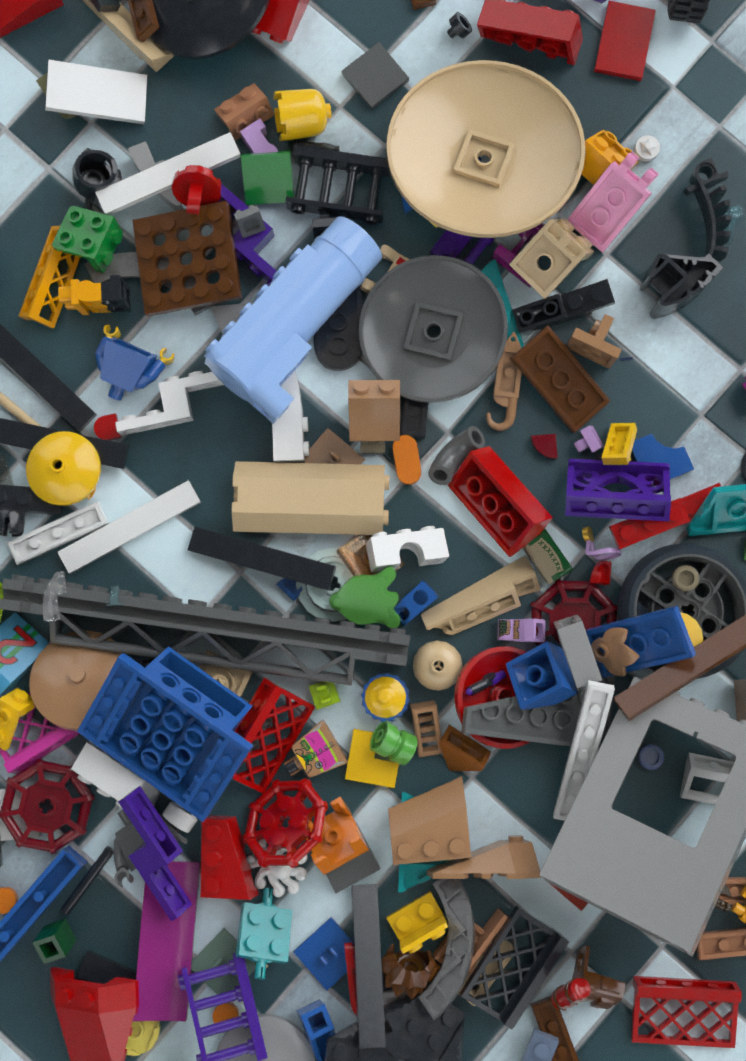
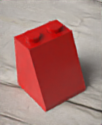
M270 0L263 17L252 32L261 35L262 31L270 34V40L283 44L284 40L291 42L310 0Z

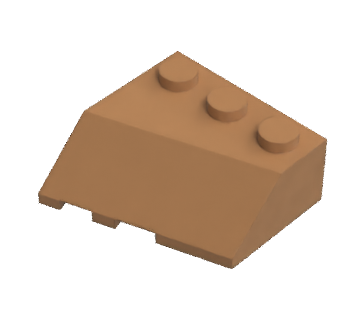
M462 776L388 808L393 865L471 858Z

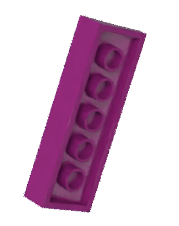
M172 860L167 865L192 903L180 917L173 921H170L147 884L145 883L136 973V980L139 981L138 1013L134 1015L133 1021H187L189 1001L186 990L181 991L178 975L182 974L181 967L187 966L188 975L191 974L201 862Z

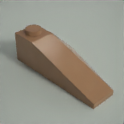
M509 835L508 840H499L471 852V858L452 859L427 869V875L432 879H466L468 874H473V877L491 879L494 874L507 877V879L541 878L539 875L541 871L533 844L525 840L522 835Z

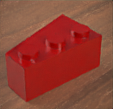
M211 815L202 822L200 898L251 900L259 895L251 875L250 863H248L245 855V845L236 816Z

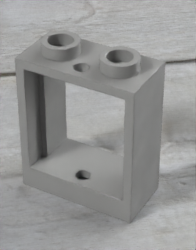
M578 614L553 622L576 687H582L585 690L588 680L601 681L602 678L583 621Z

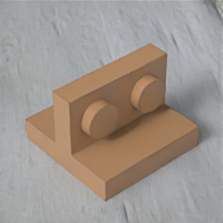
M606 314L601 321L596 319L589 333L576 328L566 345L568 350L608 369L618 359L622 350L604 341L614 320L613 317Z

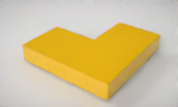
M354 729L345 779L395 788L399 764L389 760L374 758L375 752L370 750V740L374 732Z

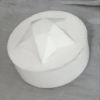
M650 135L639 138L634 147V153L643 162L654 160L660 151L658 140Z

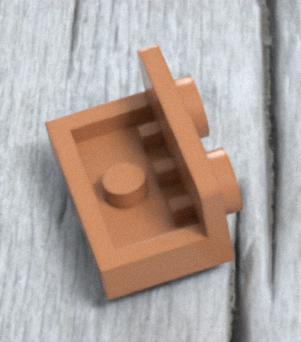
M254 83L245 87L241 92L229 100H225L214 109L219 119L231 132L234 140L241 138L240 131L258 119L265 122L274 116L267 97Z

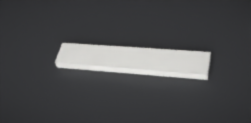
M231 132L95 193L104 213L112 215L172 188L175 173L178 170L179 172L185 170V167L188 165H200L213 170L240 158L241 154Z
M188 480L58 551V554L68 573L72 574L200 504L201 501Z
M588 680L553 812L554 819L566 820L598 753L615 690L614 685Z

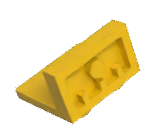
M431 891L387 916L388 922L400 941V950L403 954L407 951L410 954L418 951L423 947L422 943L429 938L432 940L438 939L446 933L444 929L448 927L446 917Z

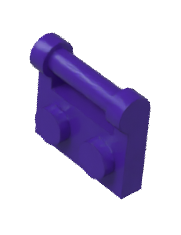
M446 230L430 250V255L448 256L457 259L473 237ZM475 237L479 241L463 261L472 265L485 247L492 244L494 238Z

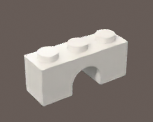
M426 526L421 528L420 531L411 532V529H402L397 531L396 534L387 535V532H378L373 534L366 543L371 573L380 572L387 566L396 569L401 563L399 556L401 549L413 551L418 558L419 566L441 564L449 557L444 529H435V526Z

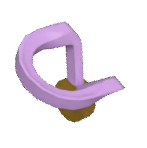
M589 526L582 529L587 555L593 556L599 561L614 559L622 555L621 549L618 550V548L596 550L592 529Z

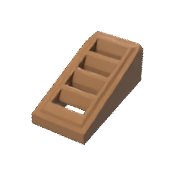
M435 701L410 704L414 733L418 740V756L425 757L442 754L439 746L441 731ZM425 712H431V713H432V714H426V715H420V716H418L419 713H425ZM433 721V724L419 726L421 722ZM435 731L434 735L421 737V733ZM432 741L437 743V745L422 747V743Z

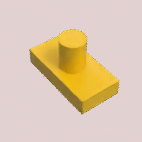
M611 423L602 454L603 465H628L629 461H631V452L637 433L636 423Z

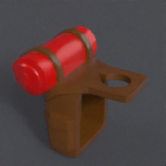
M586 945L577 951L572 980L568 981L565 985H560L553 991L551 1002L556 1009L563 1011L583 1001L590 1002L591 1007L597 1009H610L623 999L625 982L589 972L587 967L590 946Z

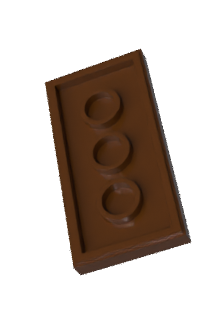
M549 325L544 327L510 357L511 361L572 433L577 432L611 401Z

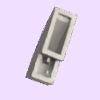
M146 141L128 148L139 172L164 162V160L154 162ZM172 188L157 194L158 197L176 211L184 209L182 203L177 201L173 195Z

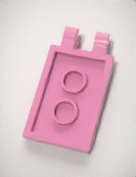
M634 152L629 153L620 165L615 161L612 162L567 219L581 235L585 236L601 252H604L650 197L652 193L647 187L659 174L653 168L648 169L641 178L630 169L640 158Z

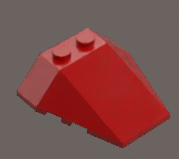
M51 967L50 993L70 1061H125L127 1049L125 1048L128 1038L132 1035L133 1028L131 1026L133 1018L139 1009V981L115 977L105 984L74 979V970Z

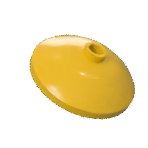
M56 432L42 438L31 450L26 463V476L33 492L45 502L58 506L72 505L84 500L95 489L101 474V461L97 450L90 441L73 432ZM61 461L62 467L60 469H56L55 464Z

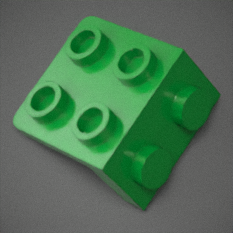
M71 206L54 238L52 246L57 251L87 259L95 271L104 273L107 266L112 262L117 244L122 240L123 231L114 216Z

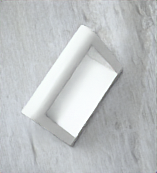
M689 753L685 764L680 798L715 805L719 795L690 790L693 777L726 782L734 762Z

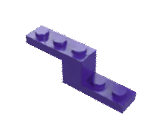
M222 184V192L218 202L227 201L230 210L233 212L232 216L235 219L234 214L237 210L243 211L249 209V207ZM263 220L266 230L243 238L240 230H238L233 236L237 260L240 262L242 260L246 261L249 264L248 269L258 278L263 276L268 281L266 284L270 286L274 279L273 276L277 271L258 254L275 235L273 228Z
M139 786L118 801L145 842L128 857L170 921H173L192 905L167 866L183 850L141 786Z

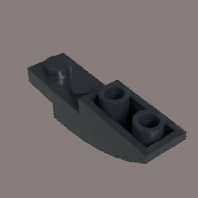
M608 279L562 295L558 293L546 299L512 309L519 333L543 329L547 325L550 327L590 315L593 311L615 304V300Z

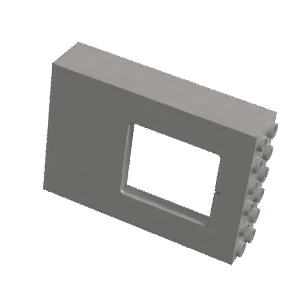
M634 676L629 688L642 679ZM676 691L630 721L618 709L539 875L546 882L693 957L746 838V720L740 719L739 722L729 718L730 715L727 712L717 708L714 711L704 707L705 704L695 698L687 700ZM654 720L692 737L696 732L698 733L696 739L736 757L696 847H690L612 809V804L647 730Z

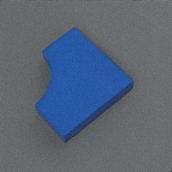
M652 434L634 441L631 453L635 462L669 463L670 480L694 470L685 447H665Z

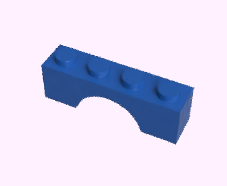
M319 999L296 1010L316 1061H325L326 1038L335 1033V1028L325 1004Z

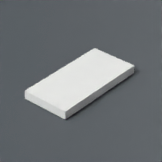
M49 60L45 110L144 124L147 75Z

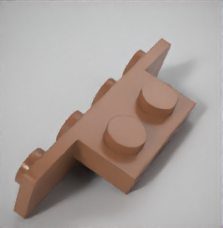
M499 908L496 909L483 928L474 922L475 945L467 976L472 973L475 968V962L481 955L485 954L491 945L492 939L498 934L508 919ZM448 934L432 955L441 964H443L446 956Z

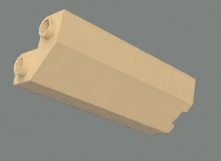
M235 462L233 473L234 502H232L234 532L373 535L383 532V525H388L389 510H384V490H389V475H385V465Z

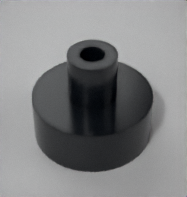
M456 12L449 19L451 28L447 30V34L452 39L456 35L464 39L472 32L469 21L460 12Z

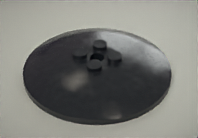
M152 0L159 28L150 37L162 49L178 57L187 59L213 57L230 50L243 41L260 22L270 0Z

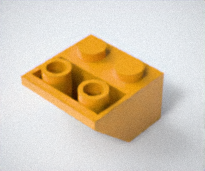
M603 129L585 140V160L581 174L595 185L612 162L615 161L620 165L624 158L633 151L623 147L613 133ZM637 161L636 164L630 170H632L639 161Z

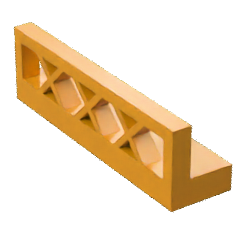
M52 226L18 315L25 320H34L49 328L55 327L63 306L59 302V296L52 298L49 291L50 284L57 281L59 287L70 286L80 257L75 255L71 259L70 256L72 255L63 252L64 255H62V252L55 250L52 246L60 226ZM66 259L68 264L67 273L60 275L57 267L60 260ZM49 304L52 311L49 321L39 316L42 306Z

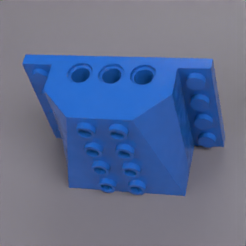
M169 646L145 668L122 653L117 658L77 730L82 736L202 822L208 817L254 746L234 732L252 705Z

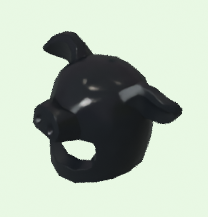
M85 149L77 157L72 168L74 187L85 198L84 209L92 210V204L97 198L96 191L105 189L122 180L121 171L118 169L115 159L101 150Z

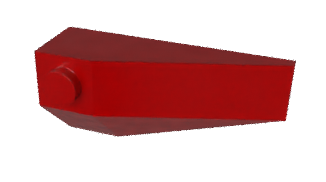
M0 0V38L63 6L62 0Z

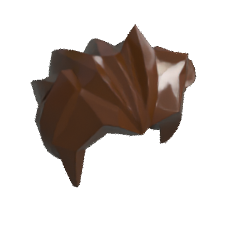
M391 944L381 960L385 988L392 987L396 997L406 991L411 999L417 993L422 994L427 982L432 981L441 969L440 965L432 958L430 950H418L412 954L407 951L403 954L401 950L395 952L394 944Z

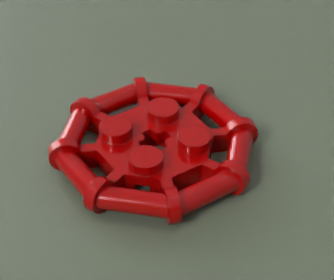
M306 778L295 781H280L276 779L272 781V785L256 801L250 802L246 832L242 838L243 842L249 846L258 859L259 866L263 868L268 866H290L295 868L305 855L318 843H322V831L328 803L321 799L312 787L310 780ZM285 791H298L295 797L285 795ZM276 795L277 800L273 804H271L266 810L263 809V807ZM306 797H308L313 804L311 808H307V806L304 803ZM259 813H260V814H262V816L260 817V820H259V824H260V826H261V830L256 831L257 822H258V817H259ZM312 817H314L312 832H310L308 827L309 820L312 822ZM290 818L288 821L289 826L287 828L282 827L283 822ZM308 837V839L296 850V848ZM266 840L269 845L266 851L263 850L258 841ZM278 850H287L286 855H275Z

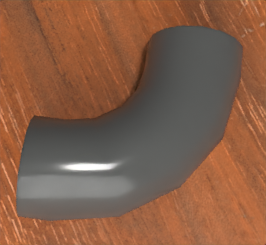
M471 426L452 438L435 457L428 472L429 478L439 485L449 484L456 470L466 459L470 451L485 446L482 432L477 427Z

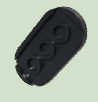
M359 286L314 334L316 357L324 367L330 370H347L353 367L361 358L359 321L362 311V293Z

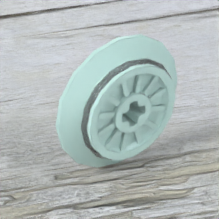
M332 547L318 550L308 557L312 560L336 566L334 578L338 579L337 583L341 585L340 588L353 576L369 575L367 568L360 558L348 550ZM296 582L297 590L301 586L303 589L298 596L299 600L309 613L315 617L330 619L332 622L346 619L339 611L334 610L329 603L331 595L339 591L340 588L327 591Z

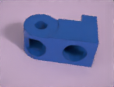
M425 580L420 582L394 608L395 612L400 616V623L403 627L439 597Z

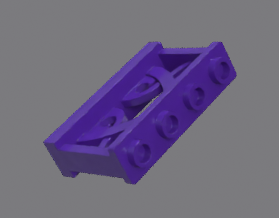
M568 460L565 516L669 521L671 507L669 463L629 461L628 465H603L602 460ZM610 483L626 484L632 490L626 493L610 492L602 487Z

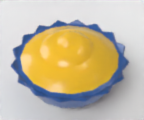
M378 673L375 677L369 678L368 683L363 685L361 705L365 707L366 713L371 715L373 720L379 719L381 722L387 720L393 722L395 718L401 717L403 712L407 710V704L410 701L408 696L409 689L406 687L405 681L400 680L398 675Z

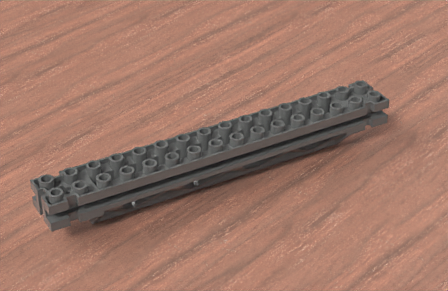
M13 575L12 579H3L2 588L5 589L4 599H0V609L49 616L50 642L55 644L156 658L165 649L142 625L147 624L197 631L196 634L171 648L191 663L344 685H352L356 659L406 666L410 635H405L406 630L390 628L389 633L380 631V626L365 624V629L355 628L356 623L340 621L339 625L330 624V619L315 617L314 622L305 621L306 616L289 613V618H283L281 613L276 611L264 610V615L256 614L257 609L239 606L238 611L231 610L232 606L214 603L212 608L206 607L207 602L191 599L188 600V604H183L182 599L163 596L162 601L157 600L158 596L154 594L138 592V597H134L133 592L113 589V593H108V588L88 585L87 590H84V585L63 582L62 586H59L58 581L38 578L37 583H34L35 578ZM71 614L125 622L97 639H93ZM64 623L81 637L60 634ZM133 628L153 647L106 640ZM213 634L272 643L244 659H236ZM206 638L226 657L178 650ZM285 644L346 653L318 669L312 670L308 669ZM279 647L300 668L251 660ZM350 657L348 675L324 671Z

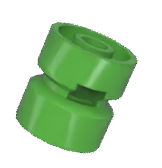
M383 721L372 734L370 750L383 757L388 756L389 760L403 766L413 757L418 740L415 735L405 730L399 731L397 726Z

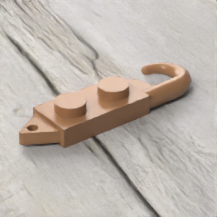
M515 332L507 339L503 355L496 367L493 390L495 402L507 407L505 420L499 424L495 423L491 418V413H486L488 425L497 431L509 429L513 425L516 416L522 373L510 359L521 349Z

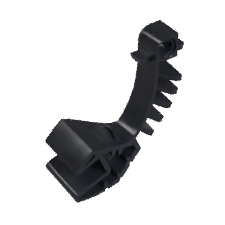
M712 158L702 161L696 166L689 179L690 186L686 187L683 191L686 196L694 193L700 206L706 228L705 256L657 255L648 268L640 286V291H644L651 285L662 296L649 313L653 319L668 316L684 308L723 269L717 261L720 262L725 259L729 247H724L723 245L728 242L731 231L724 230L729 226L732 215H723L730 207V199L718 203L727 191L725 185L718 187L709 194L707 189L726 181L729 174L728 171L719 174ZM698 173H704L708 180L701 179Z

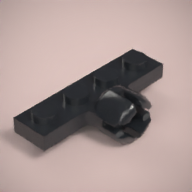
M0 484V535L7 537L9 527V533L12 534V537L21 536L24 532L27 514L62 516L63 506L45 502L33 492L31 487Z

